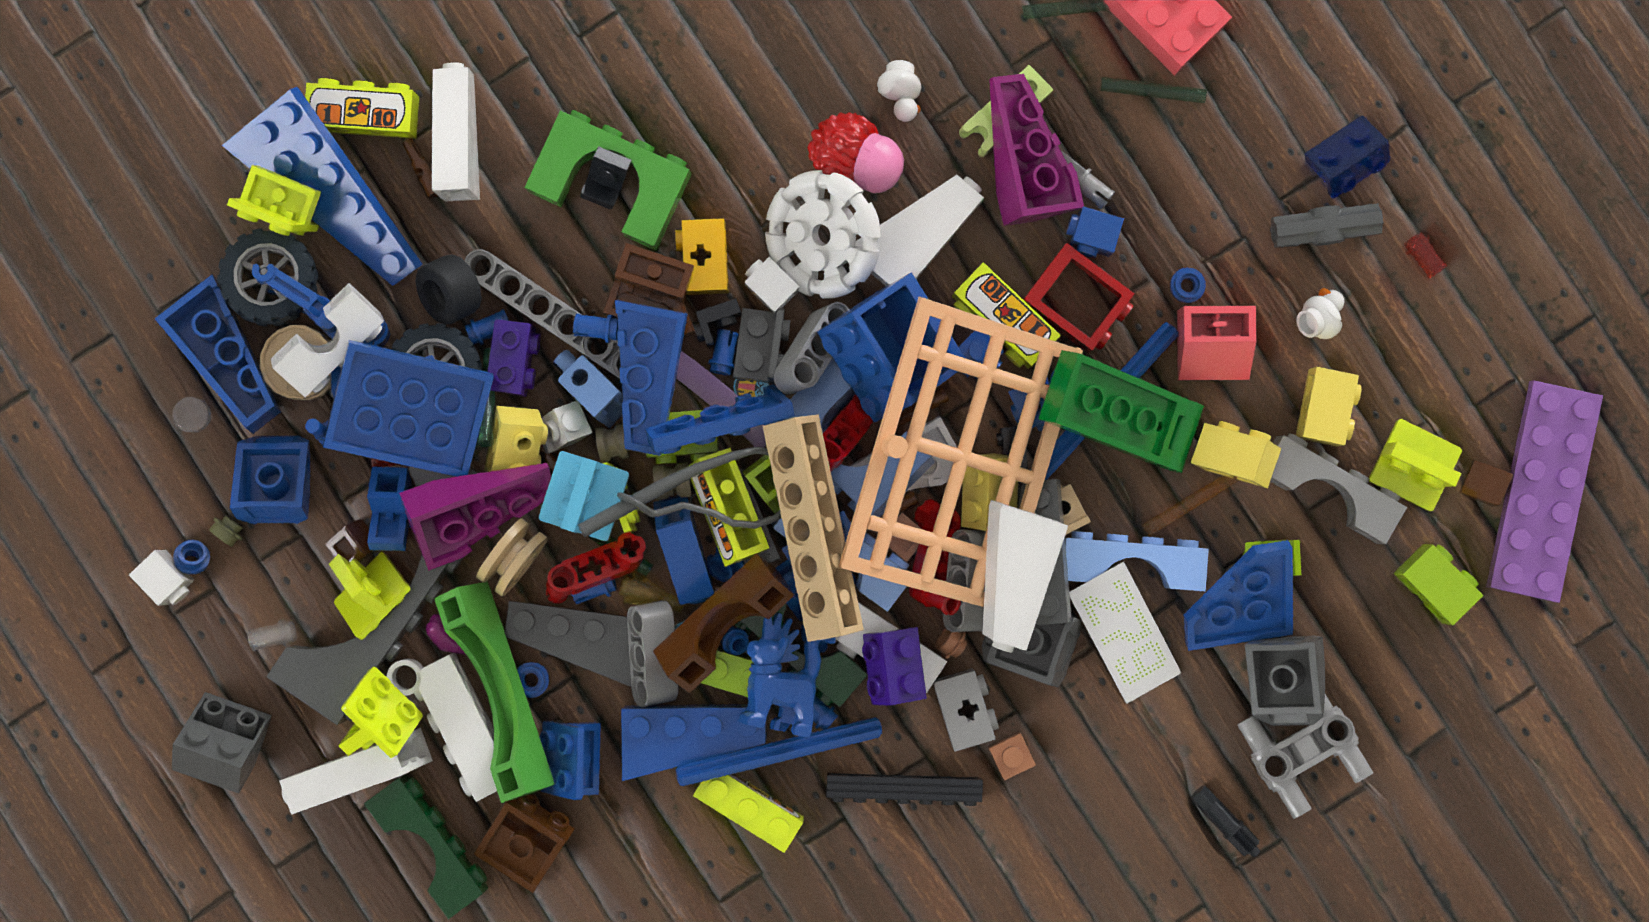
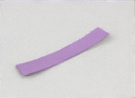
M681 351L676 379L710 406L715 404L727 407L735 405V397H738V395L698 362ZM764 424L752 427L748 433L743 434L754 447L764 448L766 446L763 430Z

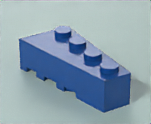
M210 275L155 318L242 425L252 434L281 413L270 387L264 381L260 366L233 309L223 298L218 280L213 275Z
M748 704L652 705L648 707L625 705L621 709L622 781L765 744L767 739L766 722L763 728L739 723V715L747 711Z

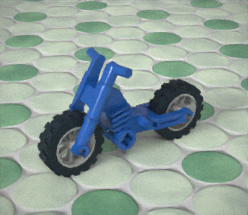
M261 228L252 230L253 233L247 236L244 233L236 238L238 241L234 245L229 244L225 250L226 255L224 259H220L218 266L220 275H217L218 285L221 287L223 298L241 318L248 322H255L260 326H267V324L280 326L284 325V322L289 319L291 321L296 320L300 317L299 313L301 312L308 316L331 340L336 333V326L326 318L323 307L331 300L316 294L318 289L316 286L318 271L312 256L302 242H299L291 234L286 236L272 230L263 231ZM269 253L284 256L275 266L270 264ZM262 255V266L250 264L254 258ZM291 262L295 276H288L281 270ZM246 268L252 272L254 279L242 283V275ZM261 285L257 300H254L245 292L246 289ZM267 293L279 298L273 302H264ZM385 320L381 324L382 330L372 341L366 342L364 340L362 343L383 347L390 337V330ZM426 323L418 325L419 328L405 331L403 333L404 336L399 340L396 339L391 346L392 350L416 355L418 352L428 348L429 356L425 358L434 360V347L444 348L449 352L440 361L448 363L456 356L460 366L483 371L480 357L468 337L466 338L458 329L446 327L445 324L436 323V325H429ZM339 365L331 372V391L333 397H335L342 369ZM314 418L309 419L305 424V428L318 439L323 447L329 420L321 423Z

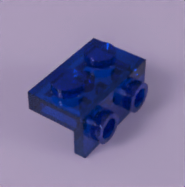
M1363 115L1304 153L1305 162L1326 182L1328 194L1333 199L1342 193L1351 191L1357 183L1369 175L1380 172L1390 161L1389 141Z

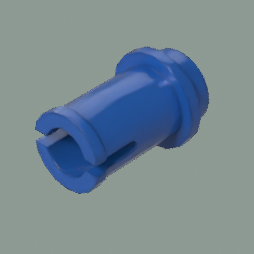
M504 309L477 321L470 319L471 323L465 325V329L473 345L480 343L482 346L484 345L483 341L492 338L495 320L509 321Z
M581 314L575 315L573 325L574 336L605 339V343H610L611 340H618V319H614L613 315H608L607 318Z
M717 329L712 359L708 360L707 364L711 365L710 372L730 376L731 370H734L735 364H733L739 333L732 332L730 334V330Z
M613 579L575 595L572 594V597L577 605L604 594L610 597L612 592L617 590L616 581Z
M732 626L725 633L720 643L726 653L740 655L747 650L749 639L744 630Z
M816 695L814 698L813 722L816 724L814 728L818 729L820 727L822 730H825L838 715L834 712L835 707L829 708Z

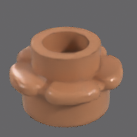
M947 628L944 629L935 644V648L942 653L943 659H948L950 656L957 658L962 654L967 646L966 632H950Z

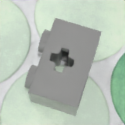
M971 668L936 679L933 685L954 752L995 740L993 730L999 729L993 708L987 710L983 696L989 695L983 674L976 676L975 670ZM966 699L971 705L976 704V708L971 710L972 716L966 718L964 713H958V709L963 707L962 701Z

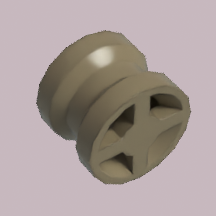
M617 424L614 429L608 430L604 427L595 428L597 449L601 462H608L612 457L617 456L622 459L630 458V450L625 449L623 424Z

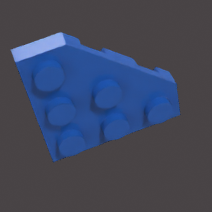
M1289 540L1252 546L1184 614L1185 643L1188 651L1293 635V548Z

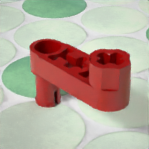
M857 395L853 396L847 406L823 433L831 472L834 468H838L874 423L871 417L862 409ZM836 438L842 441L840 445L834 442Z
M930 499L917 507L914 519L921 529L933 532L941 503ZM956 511L953 513L947 537H952L954 532L960 530L961 518ZM918 545L912 572L920 574L928 546ZM942 550L934 578L946 581L949 552ZM909 587V594L914 600L924 606L935 607L945 615H954L961 606V601Z
M631 532L623 533L618 537L617 541L564 560L561 564L551 568L548 573L546 595H549L547 599L554 604H560L566 601L570 594L575 595L635 571L643 560L646 550L645 541L642 537L635 536ZM627 548L628 552L634 551L635 554L632 558H629L628 553L625 555L621 553L622 549ZM593 560L595 565L601 564L603 566L600 569L599 575L596 576L593 571L582 574V583L578 582L577 572L586 570L589 561Z

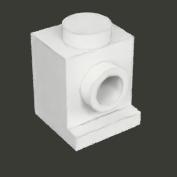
M578 401L555 408L542 417L543 423L548 426L547 441L543 445L547 454L575 444L592 433Z

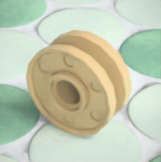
M289 325L273 333L264 344L260 353V370L264 381L275 393L289 399L311 401L322 397L331 390V373L328 375L330 380L324 388L317 393L312 391L304 397L272 368L271 358L296 334L307 343L315 346L324 345L331 341L325 333L305 325Z
M520 518L500 539L476 575V578L483 583L491 579L496 573L501 575L495 588V592L501 597L505 596L521 579L548 540V537L542 532L537 533L528 542L523 538L528 531L530 523L523 518Z

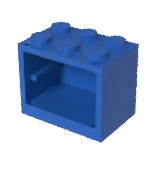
M912 272L875 292L817 331L824 349L833 357L841 370L843 379L852 387L860 400L862 409L871 417L873 422L883 418L918 297L928 299ZM930 316L922 345L933 348L940 319ZM951 336L947 353L965 358ZM917 359L903 409L917 402L928 365L927 361ZM942 367L937 387L958 371Z

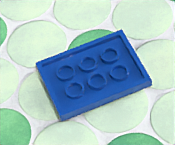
M349 340L323 441V448L456 477L468 475L494 375L493 373Z

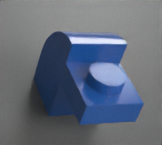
M372 467L367 494L372 510L367 541L369 550H406L408 530L411 526L399 493L413 488L408 468Z

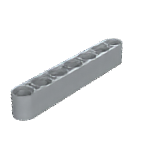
M476 249L466 256L465 262L470 266L481 286L620 379V348L618 340H611L603 354H593L591 344L595 338L563 334V322L570 317H575L576 314H580L579 312L488 251ZM488 259L491 263L489 272L486 275L477 276L475 272L476 264L480 260ZM510 279H518L520 282L518 292L512 296L505 295V283ZM540 298H547L549 301L548 311L543 315H535L533 312L535 301Z

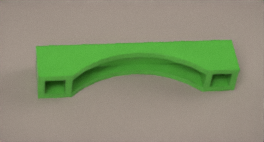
M488 581L460 586L434 598L445 632L461 647L471 660L488 696L494 726V749L490 771L501 803L555 785Z

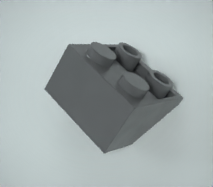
M205 692L173 743L172 770L240 793L255 766L272 715Z

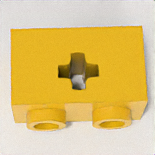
M681 220L682 230L675 231L676 251H683V262L694 265L686 295L728 293L725 220ZM699 249H705L706 254L711 256V258L705 259L704 266H699L697 260L692 259L693 256L699 254Z

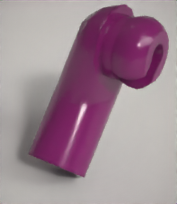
M432 615L429 623L426 624V633L437 648L444 652L466 655L461 647L445 632L440 615Z

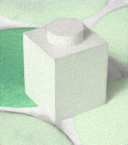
M770 257L764 262L758 259L745 273L748 277L744 282L745 286L775 314L777 309H782L799 292L800 286Z
M154 550L129 574L158 606L169 605L170 603L176 605L188 595L190 591L187 587L194 581L189 574H185L176 568L173 557L167 550Z

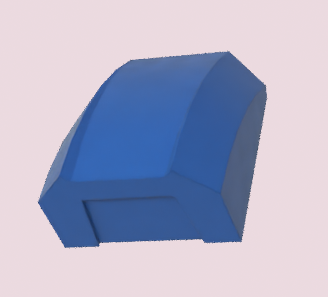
M254 436L238 441L230 500V510L236 519L254 525L257 523L298 524L308 519L310 499L309 440L301 436Z

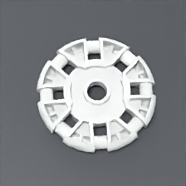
M813 170L799 174L789 180L790 185L788 187L778 190L769 206L766 220H769V232H765L770 258L800 286L799 292L808 296L820 294L822 299L847 295L856 289L855 285L857 283L866 281L877 263L880 250H877V241L881 237L877 212L872 202L868 203L862 195L864 191L844 175L835 172L831 175L823 174V170ZM825 189H828L830 193V200L824 199ZM798 196H801L806 202L802 206L796 200ZM850 204H851V205L854 207V209L856 210V212L854 213V215H853V213L850 211V209L848 208V206H849ZM789 222L786 233H783V223ZM821 225L826 226L830 231V240L827 244L823 243L818 235ZM856 234L863 237V247L855 246ZM794 253L801 260L797 266L790 259ZM847 262H848L849 265H850V266H849L850 272H848V273H847V271L845 270V268L843 267V265L846 264ZM818 271H824V280H818Z

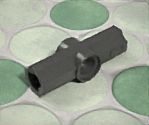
M1378 203L1346 208L1333 205L1308 210L1307 213L1272 217L1270 232L1275 248L1313 243V246H1323L1344 242L1345 239L1380 235L1382 234L1384 222L1382 210Z

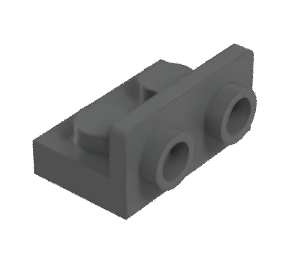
M742 309L733 379L775 385L774 373L785 355L779 354L781 340L788 341L791 320L784 319L785 309H777L776 314L770 311Z

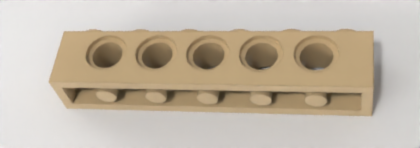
M819 414L794 417L763 426L765 442L807 641L834 638L863 631L864 628L852 571L838 567L845 546V537Z

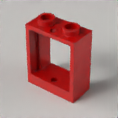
M1066 243L1023 300L1054 329L1089 353L1095 347L1098 350L1104 347L1112 336V333L1108 331L1110 326L1116 319L1122 322L1134 305L1129 301L1134 296V293ZM1070 261L1119 297L1090 337L1041 301Z

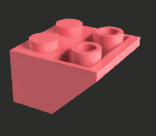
M1184 306L1177 310L1178 381L1250 379L1256 346V306Z

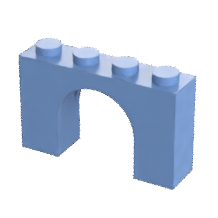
M833 358L814 386L797 392L790 399L795 416L785 420L819 414L822 432L824 433L832 419L856 395L852 387L843 379L841 370ZM906 431L901 437L906 439L908 432ZM917 451L906 491L935 463L931 455ZM888 456L871 515L881 517L884 514L900 458ZM840 464L838 468H834L831 472L834 490L837 495L843 490L852 499L847 505L855 512L868 465L850 467Z

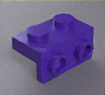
M495 320L488 372L494 375L490 391L527 397L528 389L533 390L536 370L531 368L532 355H538L540 334L535 333L536 327L532 324Z
M918 627L863 634L864 644L862 653L867 666V691L871 697L872 705H896L927 699Z

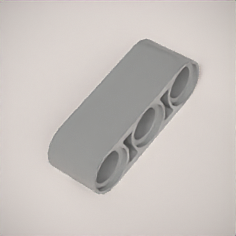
M835 302L815 310L809 315L775 370L774 382L781 392L793 394L810 388L818 382L832 356L824 349L817 331L829 324L828 318L832 322L847 312L849 308L846 305ZM795 371H796L797 374H798L799 381H798V379H797L796 376H795Z
M957 530L951 538L982 546L986 531ZM949 552L946 581L969 588L977 560ZM961 601V606L954 615L943 614L944 625L950 632L983 631L984 607Z
M667 601L631 606L627 612L631 689L634 701L639 707L675 701L678 696V684L667 677L653 652L675 630L672 608Z

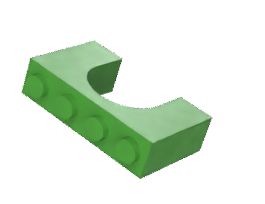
M560 110L524 188L530 194L562 207L578 171L584 164L593 159L598 146L631 160L630 164L638 173L639 193L621 232L625 237L657 251L690 180L691 172L685 167L687 162L671 154H668L666 158L653 153L655 150L653 146L636 139L634 144L621 138L622 132L608 125H603L602 129L589 124L591 119L580 112L572 110L569 115Z

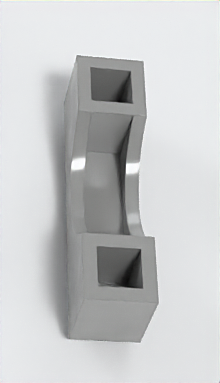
M1289 433L1288 437L1285 435L1276 436L1273 443L1279 446L1281 451L1270 482L1285 491L1294 490L1302 483L1313 479L1329 483L1339 491L1347 507L1346 526L1376 544H1387L1407 509L1406 506L1398 502L1400 499L1399 495L1384 487H1381L1380 490L1373 488L1367 484L1370 480L1368 477L1353 469H1350L1349 473L1337 466L1339 461L1336 458L1322 451L1318 455L1306 448L1308 443L1294 434Z

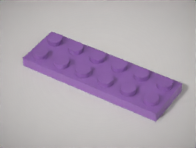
M1535 380L1529 381L1510 471L1513 476L1505 494L1486 587L1560 603L1603 395Z

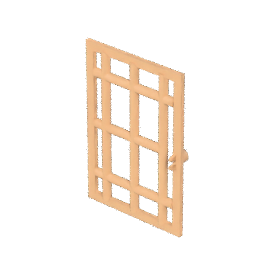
M918 297L838 567L984 607L985 592L983 591L985 588L988 527L982 546L947 537L967 466L1001 476L1002 479L995 501L1006 505L1010 503L1016 481L1026 484L1019 509L1035 514L1060 428L1045 422L1031 470L1021 468L1020 466L1040 399H1045L1049 385L1045 384L1053 357L1059 358L1061 350L1082 354L1083 350L1079 347L1074 348L923 297ZM930 316L941 320L933 348L922 345ZM955 325L991 336L983 364L947 353ZM1004 341L1039 352L1032 379L997 369ZM920 359L927 361L928 365L905 439L895 435L916 361ZM942 367L978 378L958 448L922 438ZM992 382L1027 393L1007 463L972 453ZM917 451L953 462L933 532L897 522ZM888 456L900 458L883 517L871 515ZM867 529L878 532L870 560L859 557ZM892 536L928 546L920 574L884 564ZM942 550L977 560L969 588L934 578Z

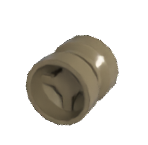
M689 462L677 463L673 469L672 467H666L664 464L653 465V481L656 482L689 466ZM691 479L657 497L656 500L668 499L674 493H677L681 498L692 497Z

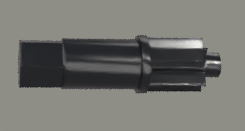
M1202 785L1192 794L1190 799L1223 833V837L1244 857L1250 854L1254 858L1261 852L1257 847L1260 840L1205 785Z

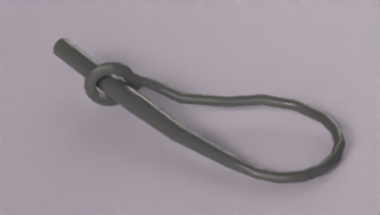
M751 447L732 451L694 463L650 484L631 496L618 492L617 497L621 500L620 502L578 524L579 530L584 537H587L634 510L641 511L650 517H659L686 509L711 515L731 527L752 529L777 522L781 518L780 510L772 516L757 521L733 520L717 510L686 502H680L658 510H653L645 505L698 474L753 454L769 456L768 450L763 447Z

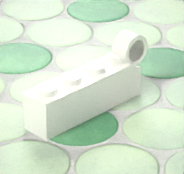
M456 653L449 654L426 667H423L421 663L414 659H403L392 664L388 669L386 677L404 696L414 693L420 702L425 701L430 711L427 714L429 724L435 733H441L446 743L443 746V750L448 761L452 765L457 764L462 774L459 781L465 794L468 797L472 795L477 802L496 792L497 789L490 771L494 749V727ZM403 665L411 667L416 673L417 680L411 689L401 687L396 680V673Z

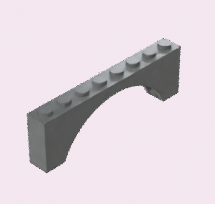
M470 466L468 475L481 473ZM409 467L408 469L416 487L433 480L456 477L415 467ZM421 555L418 569L410 585V591L405 595L402 602L396 605L380 621L378 627L371 631L363 640L355 637L337 645L322 647L293 645L286 647L266 677L334 724L339 725L345 722L346 719L351 722L352 720L341 710L342 705L369 669L376 667L380 671L387 660L389 662L394 661L403 648V644L400 641L407 631L412 633L423 619L420 611L427 601L431 604L435 601L434 598L439 596L444 587L439 583L447 572L450 574L455 572L463 558L428 571Z

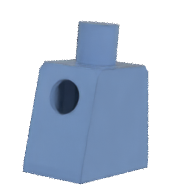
M564 350L555 358L553 365L562 373L558 382L593 417L610 428L622 416V391L583 355L577 359L569 350Z

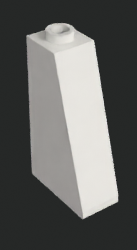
M445 63L442 65V69H433L432 191L445 202L480 200L474 74L468 67H464L462 63Z
M955 175L880 225L881 237L877 241V250H880L871 275L885 286L911 272L917 279L982 203L984 197L979 194L982 191L980 186L969 177L962 179ZM863 237L855 242V246L863 247Z
M991 500L988 512L983 634L993 640L992 646L997 649L1012 653L1015 647L1027 651L1068 525Z
M418 728L412 732L398 755L390 758L375 744L367 750L361 749L349 756L345 755L304 770L279 782L282 787L283 800L288 805L292 815L399 777L433 760L422 730Z

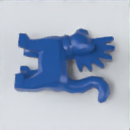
M776 613L773 622L772 617L769 620L763 619L762 638L758 641H750L746 648L747 654L752 660L751 667L749 668L751 674L748 678L747 689L749 702L747 711L740 713L738 722L763 728L770 707L774 704L779 706V713L776 718L771 720L770 729L785 732L789 725L792 724L791 732L793 735L810 738L814 719L815 682L822 660L818 646L820 642L835 644L836 637L808 642L806 637L803 646L805 654L804 668L799 672H782L781 663L798 660V656L792 654V652L799 649L800 645L791 643L800 631L794 629L789 632L793 620L787 618L781 625L782 614Z

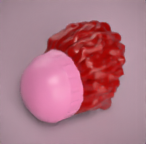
M840 112L837 116L831 115L825 121L818 123L819 129L811 131L812 141L807 146L808 157L816 170H823V174L831 175L833 172L844 175L855 182L862 190L875 194L891 189L898 182L904 166L902 151L892 139L879 135L875 124L869 122L864 116L857 115L856 113L848 112L843 114Z

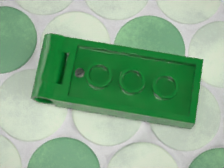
M1061 350L1038 419L1147 463L1155 464L1173 472L1182 473L1204 406L1080 353Z

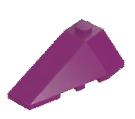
M1015 74L990 78L996 194L1003 226L1034 222L1081 209L1084 203L1077 172L1071 162L1067 163L1058 147L1061 142L1056 133L1052 134L1043 119L1044 111L1025 75Z
M543 463L438 479L399 493L428 571L463 558L473 551L471 546L488 535L492 538L500 532L499 526L513 517L521 518L543 503L552 477L548 464Z

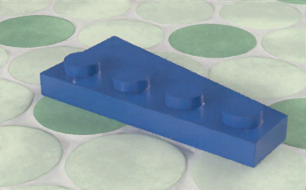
M615 300L618 318L617 339L620 348L621 368L619 370L623 393L622 415L625 449L661 456L662 453H655L649 445L645 429L669 420L688 313Z
M772 384L763 388L764 395L751 397V394L747 393L735 397L736 403L733 406L727 407L715 404L704 408L700 413L701 417L694 419L692 415H684L646 428L645 432L647 441L655 453L670 454L679 451L683 445L694 442L697 445L708 444L715 441L717 436L725 434L733 436L748 433L752 427L763 424L765 426L795 416L793 404Z

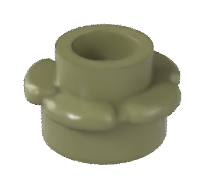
M226 515L222 520L217 517L213 519L215 523L209 531L224 543L232 547L238 539L240 541L243 540V537L239 534L242 527Z

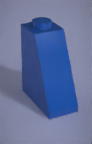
M679 495L668 499L655 501L653 506L654 510H658L680 502H690L688 497L681 498ZM682 509L655 517L656 532L680 605L704 602L714 594V588L693 511Z

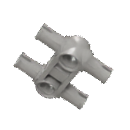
M1326 694L1323 717L1314 725H1308L1278 743L1270 740L1259 720L1253 716L1237 725L1253 751L1251 760L1256 766L1258 775L1265 781L1269 790L1277 791L1293 819L1312 809L1295 781L1298 779L1297 775L1331 755L1339 756L1355 783L1373 774L1372 769L1357 746L1359 738L1355 733L1353 722L1344 715L1341 708H1338L1337 705L1332 706ZM1332 721H1336L1343 726L1344 735L1340 741L1331 739L1327 733V727ZM1271 756L1279 758L1283 764V770L1277 777L1271 776L1265 768V763Z

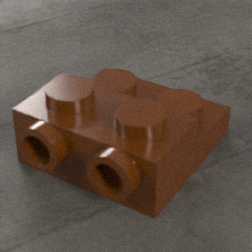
M533 793L507 801L474 853V855L532 893L536 890L575 830V828L569 825L570 821L565 814L559 811L550 813L539 805L540 801Z

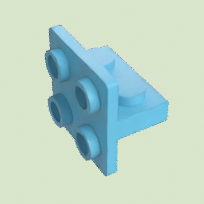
M561 451L545 495L539 520L574 533H581L578 524L621 501L617 497V493H624L629 472ZM614 522L589 536L603 541L609 540Z

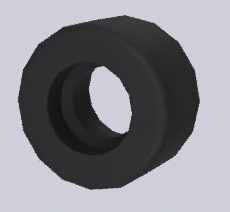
M453 254L444 255L423 265L417 271L415 283L419 299L427 313L437 322L453 324L473 314L480 307L482 299L480 285L476 275L462 258Z

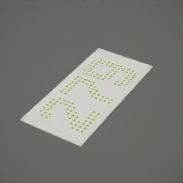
M1124 562L1069 592L1077 612L1126 704L1181 674L1172 653Z

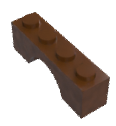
M756 553L658 645L653 652L667 677L690 693L716 669L715 658L717 648L725 633L734 624L750 616H761L769 620L795 594L780 572Z

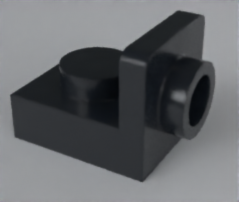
M598 146L580 197L607 209H613L624 185L631 160Z
M737 299L696 312L699 321L693 322V326L699 343L706 341L708 348L714 347L715 343L709 326L716 325L717 329H722L737 323L736 317L742 316Z

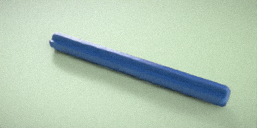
M1168 322L1162 324L1120 371L1140 378L1178 337L1176 328ZM1066 430L1056 440L1045 480L1055 472L1085 437Z
M874 717L813 732L810 738L796 736L679 765L676 768L677 781L680 786H686L879 738L882 734V726L879 719Z

